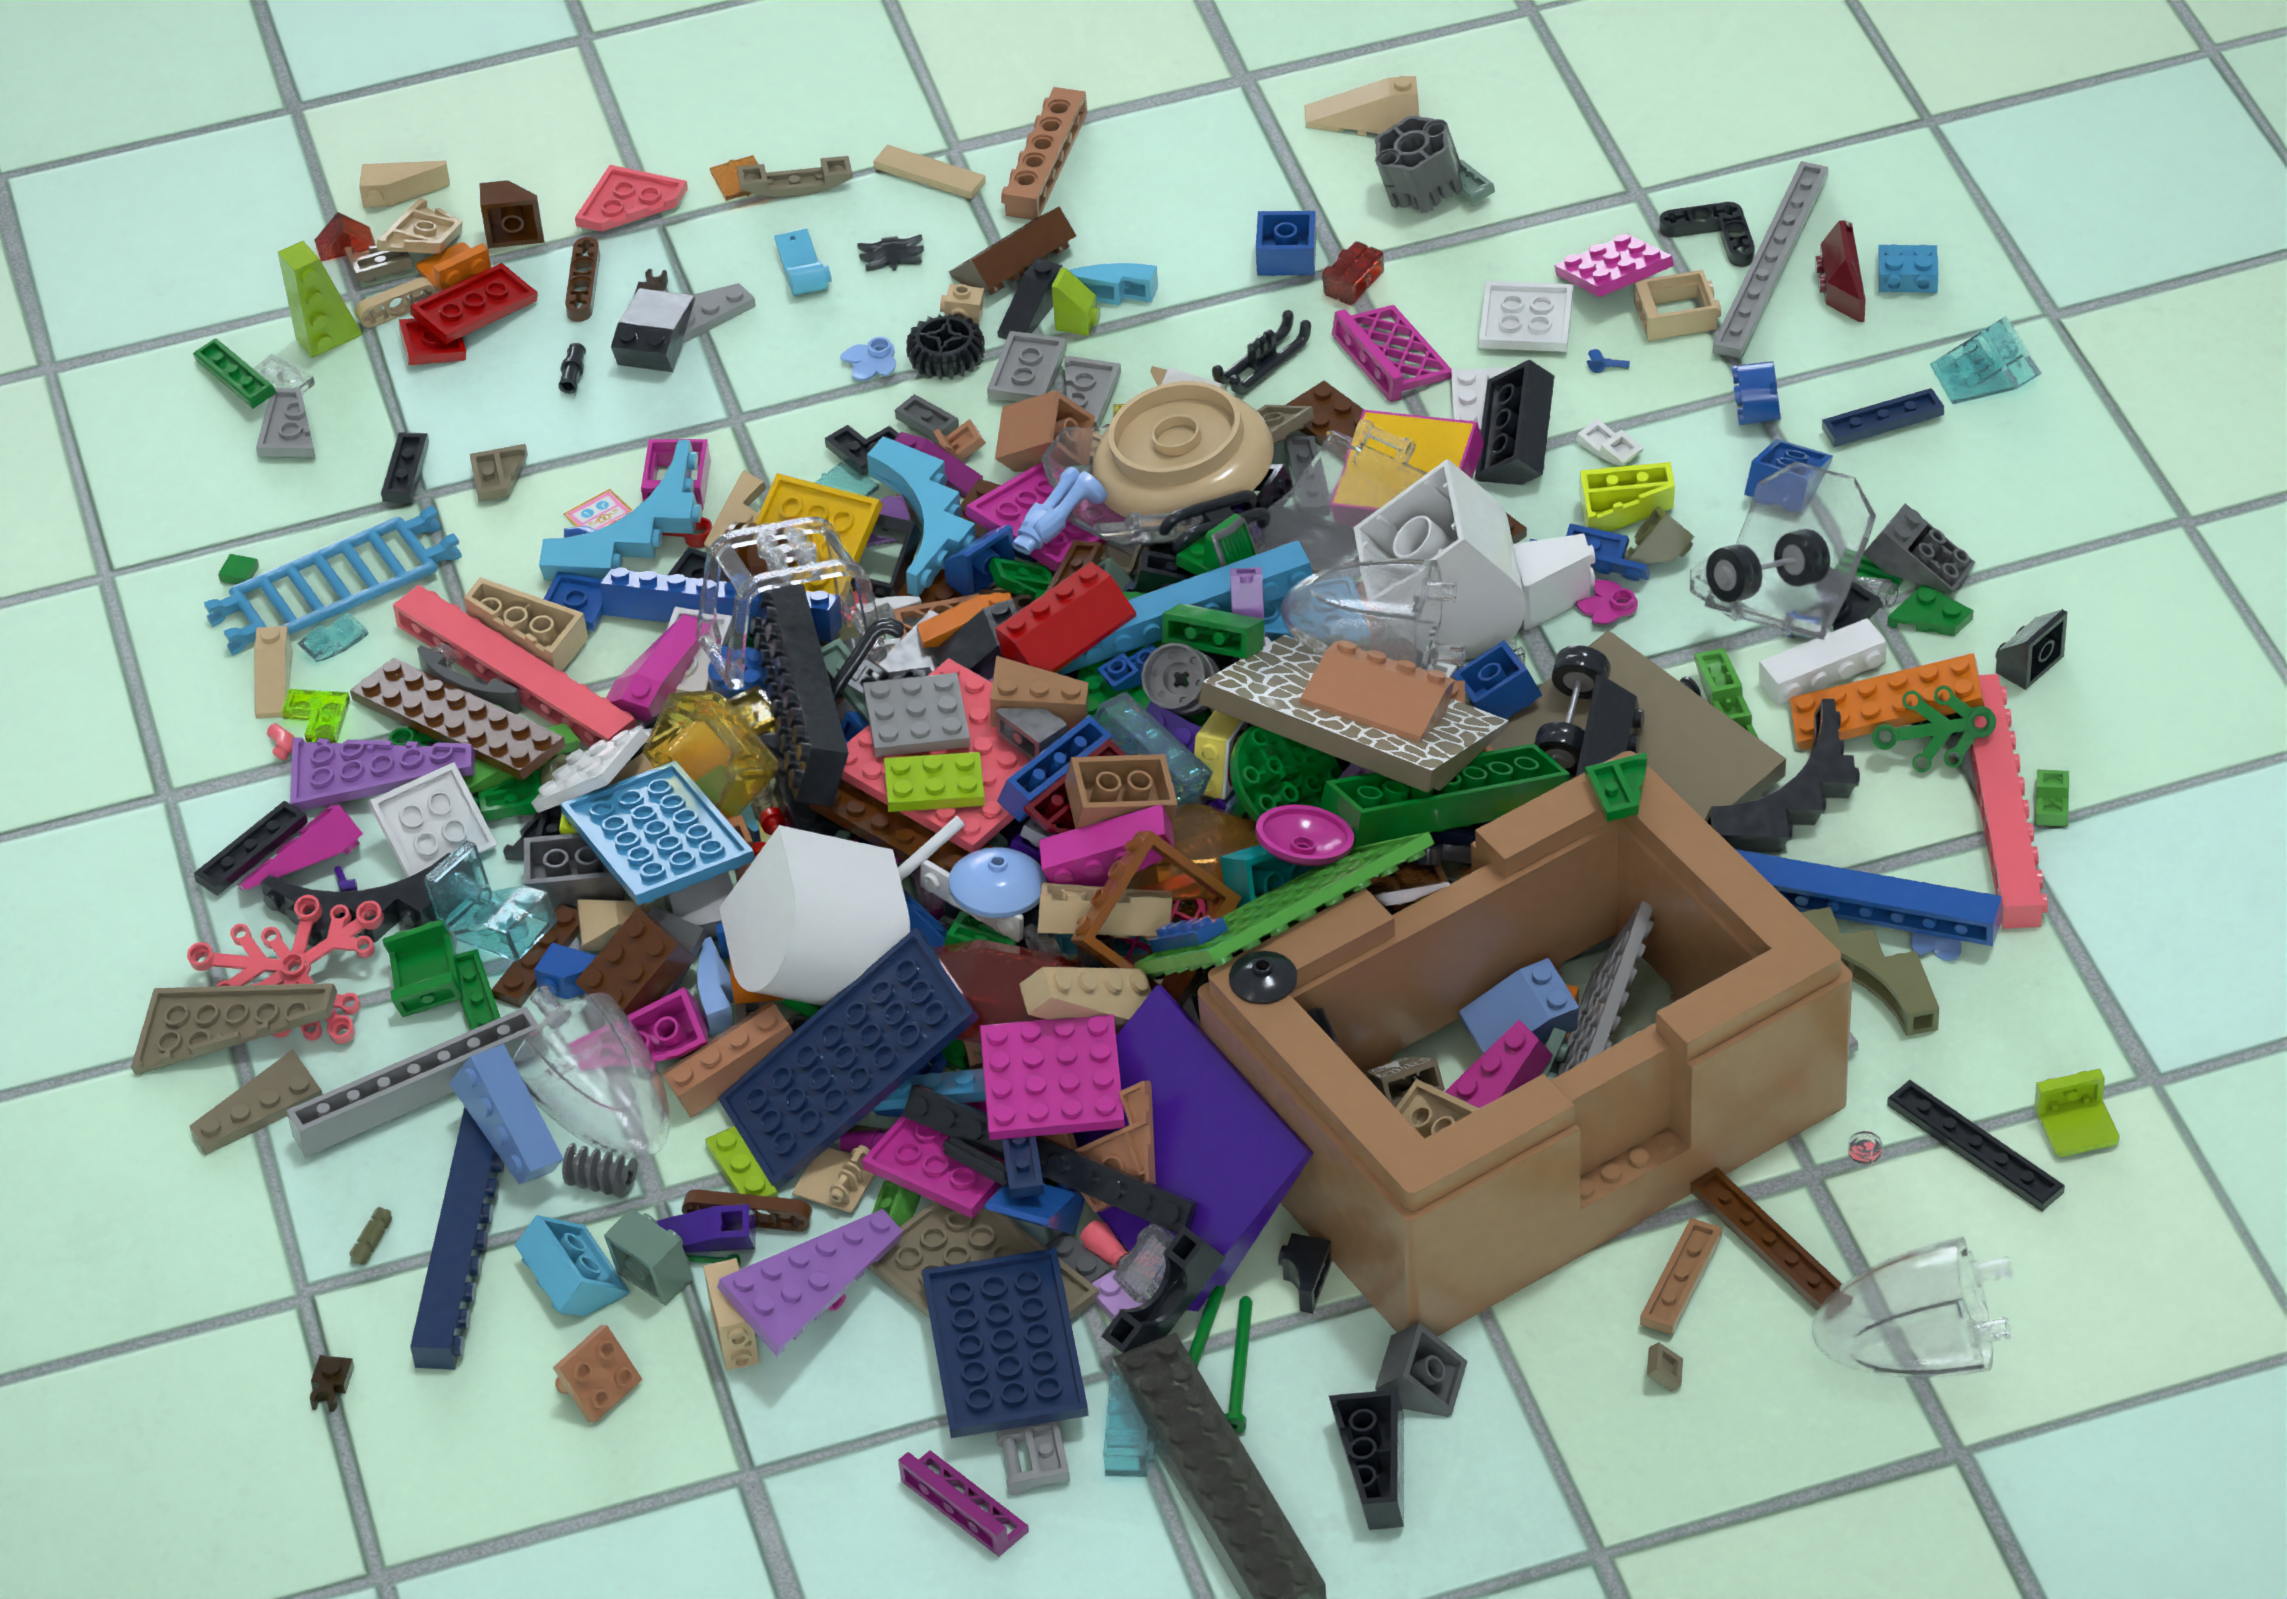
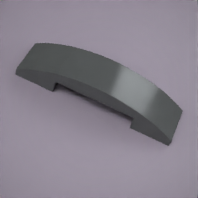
M422 645L417 648L421 671L492 704L500 705L503 709L514 714H519L522 711L517 688L495 678L487 685H484L447 668L444 655Z

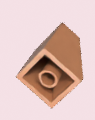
M1057 390L1003 406L995 459L1014 472H1024L1042 461L1055 468L1083 464L1088 467L1095 416Z

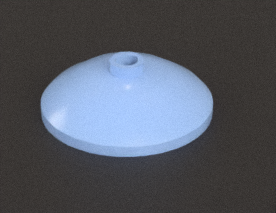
M1003 847L984 848L964 856L953 866L949 875V891L959 906L973 914L989 918H1007L1023 914L1040 902L1042 882L1046 883V876L1037 861L1020 851Z

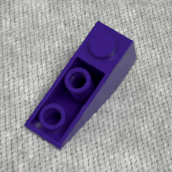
M749 1204L714 1206L656 1221L666 1231L671 1229L682 1238V1246L685 1253L756 1249V1217Z

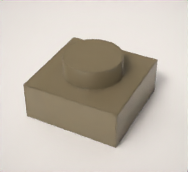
M1660 1342L1650 1346L1647 1375L1670 1391L1680 1387L1682 1383L1683 1358Z

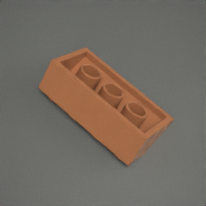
M770 1001L709 1040L708 1044L692 1051L661 1071V1074L690 1118L717 1102L718 1097L789 1037L793 1030L777 1006Z

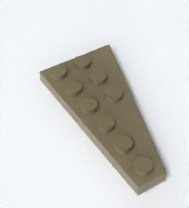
M333 983L154 988L131 1069L135 1075L330 1018L337 989Z

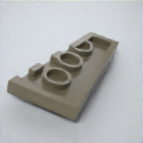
M291 1050L189 1126L190 1131L204 1154L207 1155L288 1116L286 1110L323 1095L322 1090L295 1051Z

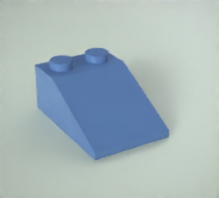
M1547 958L1519 969L1461 1009L1458 1015L1483 1055L1518 1020L1542 1043L1548 1042L1554 1027L1565 1031L1567 1034L1577 1030L1580 1007L1550 959Z

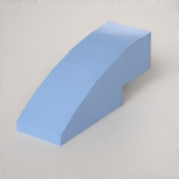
M711 937L704 940L700 951L697 979L702 1013L708 1026V1033L710 1036L722 1033L734 1025L730 1005L734 1003L731 977Z

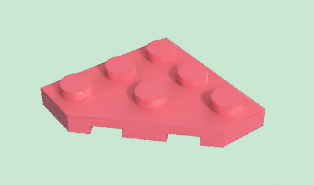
M609 165L575 216L576 226L603 232L676 208L688 190L687 181Z

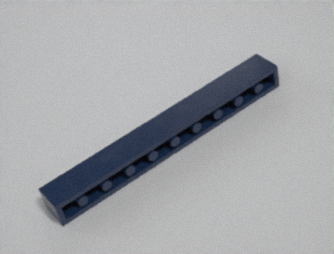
M465 1106L410 1345L415 1368L455 1370L458 1356H463L465 1339L463 1332L464 1329H469L471 1320L469 1304L474 1303L476 1299L475 1277L480 1276L482 1272V1258L480 1254L481 1250H486L488 1244L486 1227L487 1224H492L493 1221L492 1199L497 1198L499 1194V1180L497 1176L498 1173H503L504 1162Z

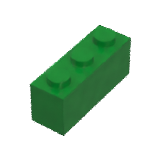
M1180 603L1163 612L1162 643H1179L1196 650L1247 659L1263 650L1265 619Z

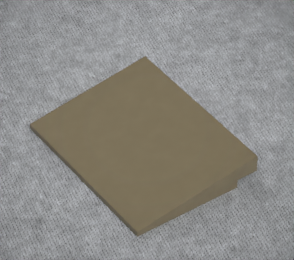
M1607 630L1588 646L1600 651L1608 658L1611 665L1609 679L1636 695L1639 709L1644 710V726L1642 729L1638 728L1637 731L1640 739L1637 754L1646 752L1647 765L1703 819L1706 818L1711 806L1738 805L1762 798L1765 790L1786 776L1785 757L1611 631ZM1551 677L1539 687L1542 696L1531 705L1522 708L1506 720H1509L1508 728L1489 745L1494 750L1534 743L1536 733L1542 725L1549 722H1566L1572 697L1560 692L1554 686ZM1591 699L1577 700L1572 724L1582 728L1584 731ZM1576 775L1570 776L1569 780L1575 778Z

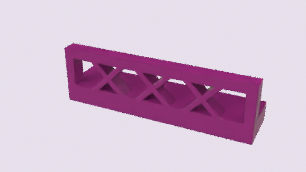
M931 1450L920 1459H917L909 1452L898 1459L901 1482L998 1557L1029 1532V1527L1025 1522ZM931 1464L936 1469H938L940 1471V1476L933 1470H931L928 1466ZM953 1486H960L965 1490V1495ZM978 1505H985L989 1509V1513ZM1003 1524L1011 1525L1014 1530L1007 1535V1527Z

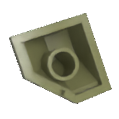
M1657 506L1638 529L1634 537L1637 544L1635 549L1632 547L1628 548L1624 558L1643 564L1674 561L1678 556L1684 557L1693 546L1691 540L1695 536Z

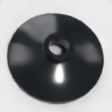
M1256 951L1242 956L1233 964L1229 972V984L1232 991L1244 1001L1254 1004H1271L1286 998L1294 990L1297 984V970L1292 961L1282 954L1272 951Z

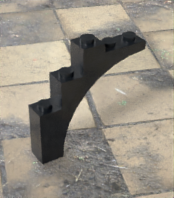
M1822 699L1814 713V738L1810 756L1804 767L1792 780L1779 790L1758 800L1738 805L1711 806L1704 820L1734 849L1754 852H1782L1787 841H1790L1792 838V825H1815L1820 815L1825 813L1826 798H1849L1854 788L1859 785L1860 771L1859 768H1855L1854 755H1843L1844 742L1842 739H1839L1838 732L1841 724V715L1839 711H1836L1835 699Z
M447 853L430 867L408 878L385 886L365 890L340 892L312 890L289 884L272 875H268L261 881V886L264 894L263 900L268 908L286 915L296 925L300 921L294 910L297 899L304 895H313L318 899L322 907V915L318 921L313 923L308 945L316 946L327 938L331 923L330 911L336 905L342 904L349 909L351 914L350 922L357 918L356 910L361 903L365 901L377 902L384 914L382 924L376 929H364L357 934L358 936H368L376 943L401 920L408 927L415 928L423 926L428 922L440 920L476 888L472 866L451 853ZM308 910L305 915L312 913L314 910ZM339 913L336 918H342L346 913ZM376 916L368 917L367 921L374 919Z

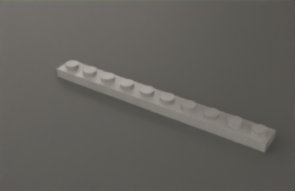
M1800 162L1713 342V353L1741 359L1828 177L1827 166Z

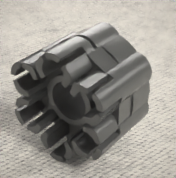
M1416 115L1408 116L1375 138V162L1392 207L1397 208L1399 206L1396 200L1397 197L1401 208L1413 205V208L1417 211L1429 212L1433 210L1430 198L1433 206L1437 207L1441 202L1439 195L1444 199L1453 197L1449 186L1450 183H1452L1457 195L1462 191L1463 185L1459 176L1462 165L1445 120H1435Z

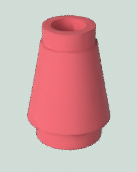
M1094 1220L1080 1234L1083 1247L1114 1268L1122 1266L1129 1257V1253L1105 1222L1101 1223L1099 1220Z

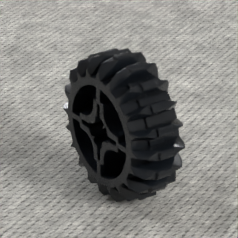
M951 312L948 316H941L939 313L938 317L935 318L927 316L926 322L918 321L917 327L911 328V333L907 335L906 353L912 368L917 369L919 374L926 373L929 379L934 376H938L940 380L943 377L953 379L955 375L964 377L965 371L973 372L974 366L980 365V361L985 353V340L979 324H974L972 318L964 319L961 314L954 317L951 315Z

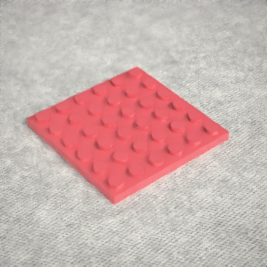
M948 658L928 676L957 673L970 735V747L875 757L870 726L868 725L846 743L849 755L841 779L888 805L884 758L980 752L985 806L898 811L935 833L939 832L955 816H958L965 826L952 836L949 841L972 853L979 850L1015 819L997 800L1006 780L1029 763L1031 759L996 734V727H991L990 697L992 682Z

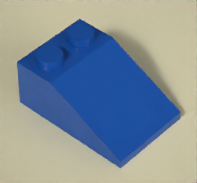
M1775 439L1752 460L1744 495L1752 497V500L1756 503L1779 505L1786 512H1802L1810 504L1832 462L1833 455Z
M1042 1177L1044 1185L1043 1195L1011 1199L1009 1186H1003L986 1202L984 1209L1013 1219L1075 1235L1085 1199L1081 1194L1076 1193V1190L1063 1184L1057 1183L1056 1187L1046 1185V1178Z

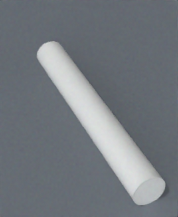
M955 816L898 867L901 882L965 826L958 816Z

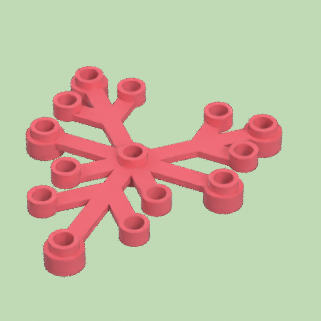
M304 895L298 898L294 905L295 913L300 921L292 951L283 942L282 935L276 927H267L261 933L264 945L269 949H273L279 959L267 958L252 939V934L245 924L233 926L230 935L234 943L242 946L249 956L214 953L210 945L198 942L188 949L187 959L192 968L198 971L209 970L212 966L244 969L229 980L219 982L217 986H244L264 972L275 973L260 983L252 985L315 984L309 976L311 964L332 950L356 951L357 955L361 958H368L373 955L375 946L372 939L368 936H360L358 938L354 936L364 929L373 930L378 928L384 920V914L377 902L365 901L356 910L357 918L350 922L351 914L349 909L342 904L336 905L330 911L331 923L327 938L306 952L313 923L321 917L322 907L315 896ZM308 910H314L312 913L305 915ZM339 913H346L344 917L336 918ZM376 916L374 919L367 921L368 917ZM246 932L243 937H236L238 933ZM270 935H277L274 940H267ZM363 944H369L367 949H359ZM207 957L204 961L198 962L200 958ZM300 966L297 970L291 971L293 967ZM354 993L337 994L331 1017L325 1019L328 1023L327 1031L331 1039L339 1044H345L352 1040L355 1035V1026L348 1016L338 1015L334 1008H341L347 1015L356 1014L361 1008V1003ZM355 1001L351 1007L345 1006L347 1002ZM320 1021L301 1026V1031L307 1040H317L322 1035L323 1030ZM312 1026L317 1027L315 1031L307 1032L308 1028ZM292 1029L273 1034L272 1036L285 1037ZM341 1030H348L346 1033L338 1035Z

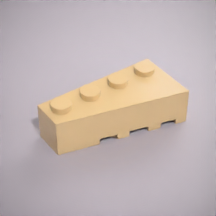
M1042 882L1037 933L1074 934L1078 926L1076 922L1081 916L1088 913L1092 906L1091 899L1101 887ZM1125 889L1097 935H1110L1114 938L1143 936L1145 940L1156 937L1157 933L1155 930L1171 921L1172 892Z
M1042 967L1019 984L1029 1015L1046 1020L1114 1014L1116 1036L1152 992L1147 974L1144 973L1143 969Z

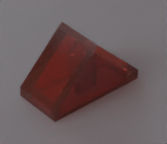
M339 212L334 215L314 239L321 261L346 256L344 247L353 246L354 252H364L369 250V246H376L369 226Z

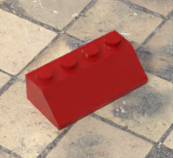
M1089 562L995 627L1002 656L1006 659L1056 673L1131 621L1137 614L1112 576L1093 562Z

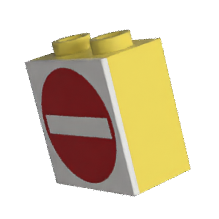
M1219 711L1212 713L1195 737L1191 793L1223 800L1227 798L1233 789L1230 775L1231 753L1238 738L1247 730L1248 722Z

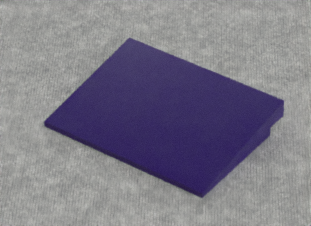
M1156 985L1116 1036L1121 1090L1141 1081L1151 1082L1156 1185L1198 1202L1190 1231L1226 1257L1186 1310L1199 1312L1216 1285L1226 1286L1314 1152L1162 986ZM1123 1107L1125 1127H1127L1129 1122ZM1122 1128L1074 1132L1073 1135L1077 1147L1080 1148ZM1114 1206L1102 1212H1096L1160 1286L1166 1269L1163 1253L1178 1233Z

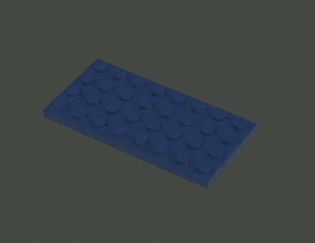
M915 927L873 963L859 978L844 988L722 1093L718 1100L771 1185H774L779 1190L980 1017L924 934Z

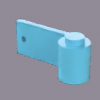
M808 229L774 236L793 296L828 288L827 283L832 282L829 266H823L822 262L818 261Z

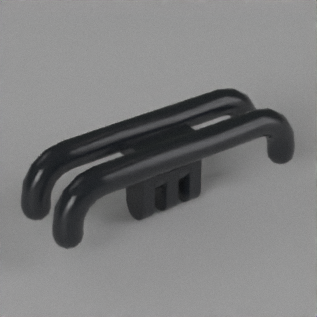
M1291 310L1284 311L1281 325L1276 332L1267 329L1263 332V335H1259L1255 341L1250 342L1247 345V354L1223 372V368L1220 365L1213 366V379L1221 384L1229 382L1231 390L1236 394H1244L1250 391L1306 345L1311 335V322L1303 320L1300 323V331L1296 339L1278 353L1276 352V346L1288 336L1294 321L1293 312ZM1248 367L1256 370L1241 382L1238 375Z
M1242 490L1175 510L1163 520L1159 526V533L1162 536H1167L1179 522L1202 515L1203 518L1199 525L1182 532L1173 543V552L1178 554L1194 539L1198 541L1208 531L1234 515L1233 511L1229 508L1231 506L1243 503L1246 511L1237 514L1242 516L1246 523L1257 520V526L1261 529H1265L1269 525L1271 515L1268 509L1263 507L1255 508L1257 496L1253 491Z
M881 618L874 621L868 627L830 683L835 702L847 684L864 694L863 683L880 681L872 675L873 672L886 677L888 671L866 656L881 635L889 634L895 638H901L904 635L905 629L902 622L893 618Z

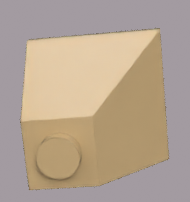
M578 899L577 910L582 950L601 951L636 908L649 915L648 903L638 906L633 900Z

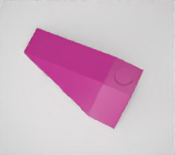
M683 614L615 680L606 698L614 706L622 711H628L636 720L646 722L663 711L665 712L676 692L677 686L681 683L686 670H688L705 636L712 626L711 623Z
M340 805L328 806L298 832L301 835L300 837H295L286 842L276 852L277 856L273 859L270 857L237 886L240 890H247L260 885L261 881L268 875L278 878L338 855L341 852L347 855L360 844L357 839L363 833Z

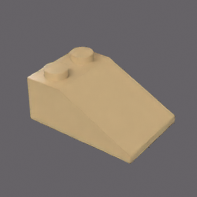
M1418 1079L1414 1081L1396 1106V1109L1424 1139L1480 1109Z

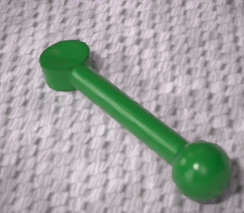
M731 1254L728 1257L686 1255L690 1262L717 1263L737 1258L738 1266L741 1265L740 1256L737 1254Z

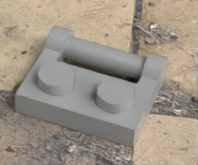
M1058 1421L997 1432L998 1445L1003 1448L1009 1476L1006 1480L1009 1493L1019 1495L1026 1492L1028 1488L1070 1481ZM1026 1441L1032 1471L1022 1472L1016 1447L1018 1442Z

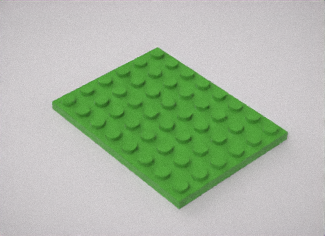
M1429 832L1352 848L1348 855L1337 862L1316 866L1222 916L1229 930L1200 945L1155 952L1134 963L1136 969H1143L1145 974H1152L1153 978L1162 974L1169 975L1176 971L1181 973L1188 969L1193 971L1200 967L1205 969L1212 965H1215V967L1232 960L1234 958L1233 953L1240 950L1244 952L1261 944V938L1268 935L1271 937L1289 929V923L1296 920L1300 922L1314 916L1317 913L1315 909L1324 905L1326 907L1334 905L1344 899L1343 894L1352 890L1353 892L1362 890L1372 884L1371 879L1379 875L1381 878L1397 871L1399 869L1397 865L1405 861L1410 863L1425 856L1424 849L1434 844Z

